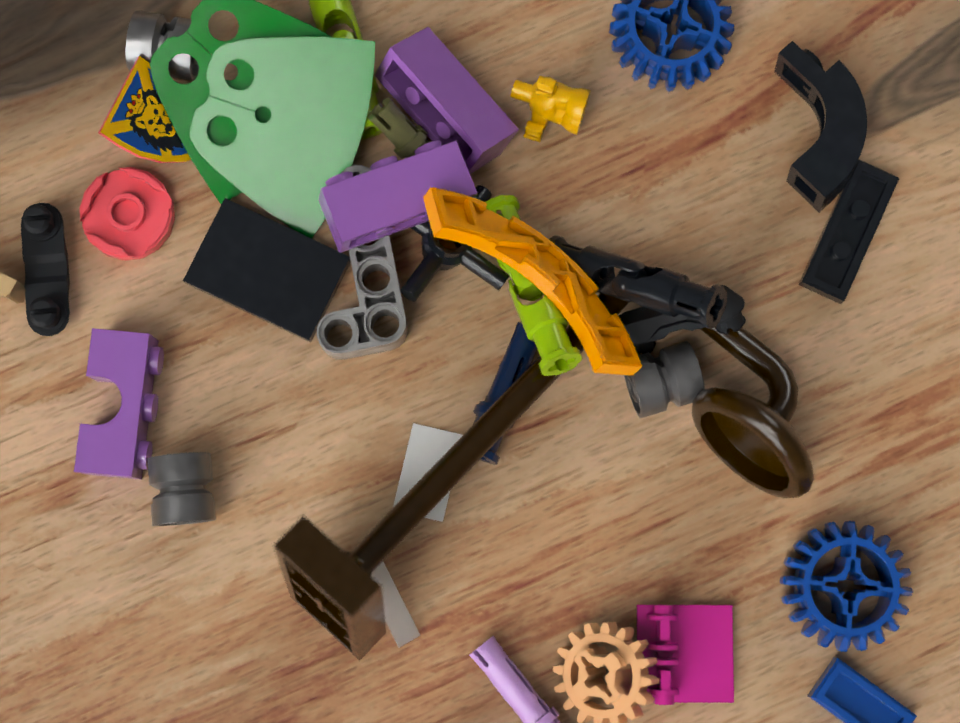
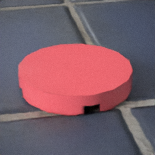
M124 167L109 174L106 172L98 176L84 192L79 208L84 233L89 242L106 256L123 261L143 259L159 250L170 237L175 221L173 200L163 183L148 171Z

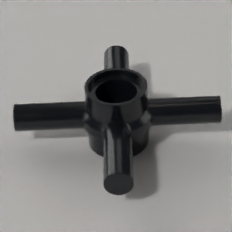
M482 185L476 186L478 192L476 199L483 202L491 199L492 194L486 187ZM429 221L410 227L422 236L421 244L424 259L400 290L402 295L408 300L415 302L438 270H449L460 264L498 291L509 278L508 274L478 254L469 245L453 241L456 249L443 247L439 243L438 238L433 236Z

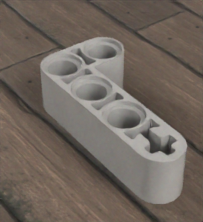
M353 165L345 168L341 173L352 172L353 176H357L371 171V169L363 165ZM389 235L380 238L375 244L370 246L361 245L349 250L359 307L326 314L317 326L319 344L332 358L346 360L391 351L405 342L408 334V325ZM374 271H382L390 277L388 286L381 291H371L364 286L366 277ZM383 316L394 317L399 322L397 332L388 338H382L373 332L375 322ZM337 325H345L352 330L351 340L342 347H334L327 342L329 331Z

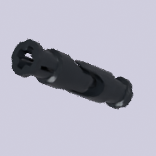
M557 235L549 239L576 262L599 288L597 293L623 301L635 302L640 306L668 316L676 317L681 314L699 320L703 327L709 329L714 328L720 322L725 311L727 291L723 286L717 284L711 287L691 282L687 275L665 268L648 267L640 261L593 246L580 248L568 244L563 237ZM614 267L620 269L617 276H615Z

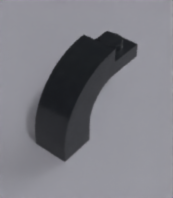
M791 41L779 52L774 72L813 109L819 122L820 137L812 147L791 165L786 181L820 213L838 196L853 174L867 134L866 106L855 78L840 60L825 72L821 61L813 52L808 49L802 50Z

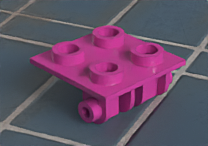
M636 605L637 641L646 639L649 644L642 652L644 657H656L658 661L654 666L648 668L649 675L660 678L659 684L647 687V691L655 698V704L734 703L733 606Z

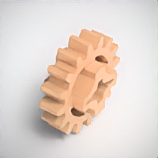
M614 621L603 622L601 628L598 623H588L584 625V633L577 631L571 632L568 635L573 647L565 646L558 648L557 652L565 659L564 665L553 667L554 673L563 675V682L555 686L554 689L555 692L559 693L567 692L569 698L563 705L565 711L574 708L579 709L577 722L586 723L594 718V723H627V717L630 720H636L644 716L638 704L648 705L654 702L655 698L647 691V687L659 684L660 678L649 675L648 668L654 666L658 661L656 657H644L642 652L649 644L646 639L632 641L634 628L623 627L618 631L617 624ZM606 642L619 649L616 652L609 653L604 646L599 647L597 643ZM605 666H606V667L608 668V670H609V673H608L606 676H605V674H606ZM598 697L603 698L607 705L613 704L615 708L600 706L593 702V700Z

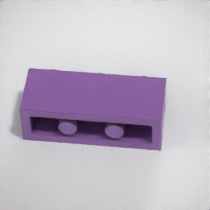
M429 27L391 46L374 74L416 124L421 125L427 131V136L431 141L440 140L442 145L457 141L470 174L500 156L519 130Z
M440 140L432 141L418 147L414 151V156L399 161L397 156L386 157L373 163L370 166L371 171L357 176H353L352 172H344L328 179L325 182L326 186L321 188L318 201L339 253L429 221L423 196L430 187L454 191L476 198L478 192L457 141L442 145Z

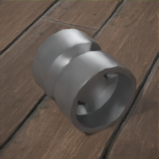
M135 11L131 17L126 36L125 56L129 71H131L138 56H141L150 63L155 51L167 38L172 36L178 37L187 32L191 19L174 17L168 23L162 14ZM182 53L177 54L171 59L168 70L172 78L194 81L198 76L199 67L197 61L192 56Z
M688 341L662 348L659 357L656 358L649 352L638 355L642 368L633 376L624 375L632 404L639 418L666 411L669 402H673L678 407L691 404L694 398L705 389L698 360Z
M176 453L149 457L147 459L149 485L160 490V494L153 498V504H151L152 526L184 525L216 520L214 498H212V493L204 490L203 487L213 480L211 453Z

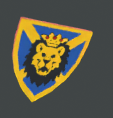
M138 56L98 133L116 146L139 158L159 163H184L191 161L160 101L152 79L150 63L141 56Z

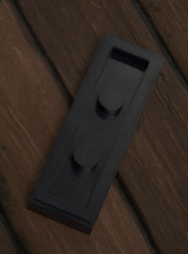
M858 160L853 174L835 202L798 285L839 304L845 301L899 181L898 177Z

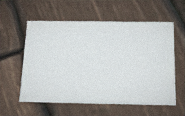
M413 423L393 507L463 436L462 434ZM450 491L424 518L443 522Z
M382 561L371 574L372 578L382 586L385 621L400 648L419 637L420 634Z

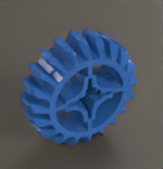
M621 0L622 3L614 5L612 16L616 20L610 23L609 33L617 38L613 40L611 48L613 52H625L619 61L621 68L629 67L633 64L636 66L632 74L634 81L639 80L643 74L650 76L648 81L650 89H654L657 86L659 79L665 80V87L668 92L674 91L677 80H680L686 90L693 87L694 76L698 80L706 82L711 75L710 69L719 70L724 62L721 55L728 54L732 47V43L726 39L731 37L734 32V24L726 22L730 18L732 10L731 6H718L722 0H673V3L667 8L650 7L649 10L644 8L654 2L663 0ZM688 6L701 17L705 29L702 28V23L690 17L687 10ZM677 15L678 18L675 24L677 27L676 35L672 34L669 44L666 45L665 40L668 35L666 32L667 24H671L673 16ZM636 29L642 30L641 35L650 38L654 42L656 47L655 54L644 46ZM693 48L701 50L688 58L669 59L670 55L676 50L692 51Z
M845 521L841 532L835 522L825 523V537L817 529L809 530L807 534L812 547L803 541H796L793 547L802 558L799 560L786 557L784 565L795 569L794 576L780 577L781 584L793 585L794 593L785 594L781 597L782 603L798 604V608L788 616L790 621L799 622L807 618L808 620L803 625L801 634L805 637H811L819 630L817 644L827 648L835 639L837 651L847 652L851 640L857 650H867V635L873 642L882 644L885 642V635L881 626L896 632L900 626L892 617L893 612L901 615H907L909 612V608L906 605L898 603L899 596H911L913 593L912 588L900 586V578L910 576V569H896L894 565L902 559V551L893 550L886 553L885 551L890 545L891 538L887 535H881L873 542L874 527L865 525L857 534V526L854 521ZM840 546V557H835L834 566L830 573L825 576H812L814 567L819 559L829 550ZM856 549L871 560L878 572L880 581L870 580L863 574L860 564L861 558L856 557ZM847 579L854 581V585H864L866 589L842 592L838 591V587H828L825 583ZM811 590L823 592L829 597L832 607L831 613L836 614L835 624L826 619L817 609ZM868 596H879L873 611L865 619L852 625V616H857L861 601Z

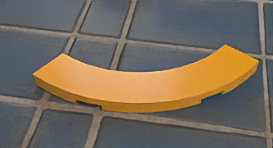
M434 187L429 188L423 196L433 236L466 244L501 260L532 282L552 301L571 325L589 358L594 373L633 376L642 368L634 344L617 313L613 315L609 313L605 305L595 294L599 290L597 285L563 250L515 216L508 220L486 209V202L454 191Z

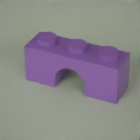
M92 328L86 376L99 382L115 383L120 390L122 402L118 414L111 421L101 425L80 423L74 472L86 475L142 480L143 469L148 470L147 459L152 457V442L146 441L149 422H155L158 411L157 394H152L154 375L161 374L164 362L163 347H158L159 340L151 334Z

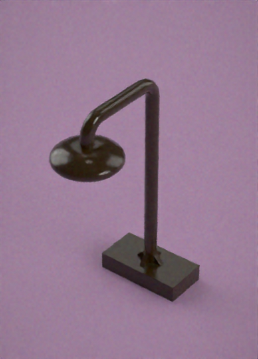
M601 293L598 295V298L611 315L615 313L618 315L630 303ZM569 325L565 330L572 347L578 348L580 353H582L584 348L571 325ZM716 326L712 329L700 328L711 339L758 375L767 384L770 392L769 400L766 404L751 395L737 390L719 387L702 390L694 398L692 404V417L700 436L717 457L733 472L761 491L781 498H799L809 492L814 480L811 459L801 438L789 424L797 409L798 386L792 370L780 356L743 327L737 332L730 328L729 334L717 332ZM540 356L351 552H344L304 515L275 543L274 549L290 597L359 661L386 633L382 586L372 578L371 573L560 376L543 375L539 368Z

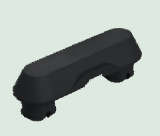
M38 203L26 208L21 219L22 253L25 265L26 315L28 324L34 332L42 336H53L64 330L69 322L70 278L68 253L61 213L56 207L48 203Z
M720 285L727 291V303L720 322L716 325V331L722 334H729L731 328L734 332H737L746 321L741 313L745 305L744 299L727 286ZM645 307L632 309L619 315L638 355L640 353H651L656 346L655 341L664 339L670 332L682 329L693 331L704 328L697 319L681 314L672 317Z

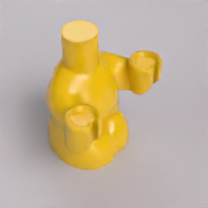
M539 76L537 82L533 85L515 80L510 97L529 103L532 114L531 121L528 120L525 126L523 137L540 143L543 131L549 121L562 125L566 131L577 135L591 90L567 86L550 76Z

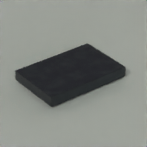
M224 198L183 281L187 285L311 343L317 331V326L324 317L351 260L349 256L339 253L335 249Z

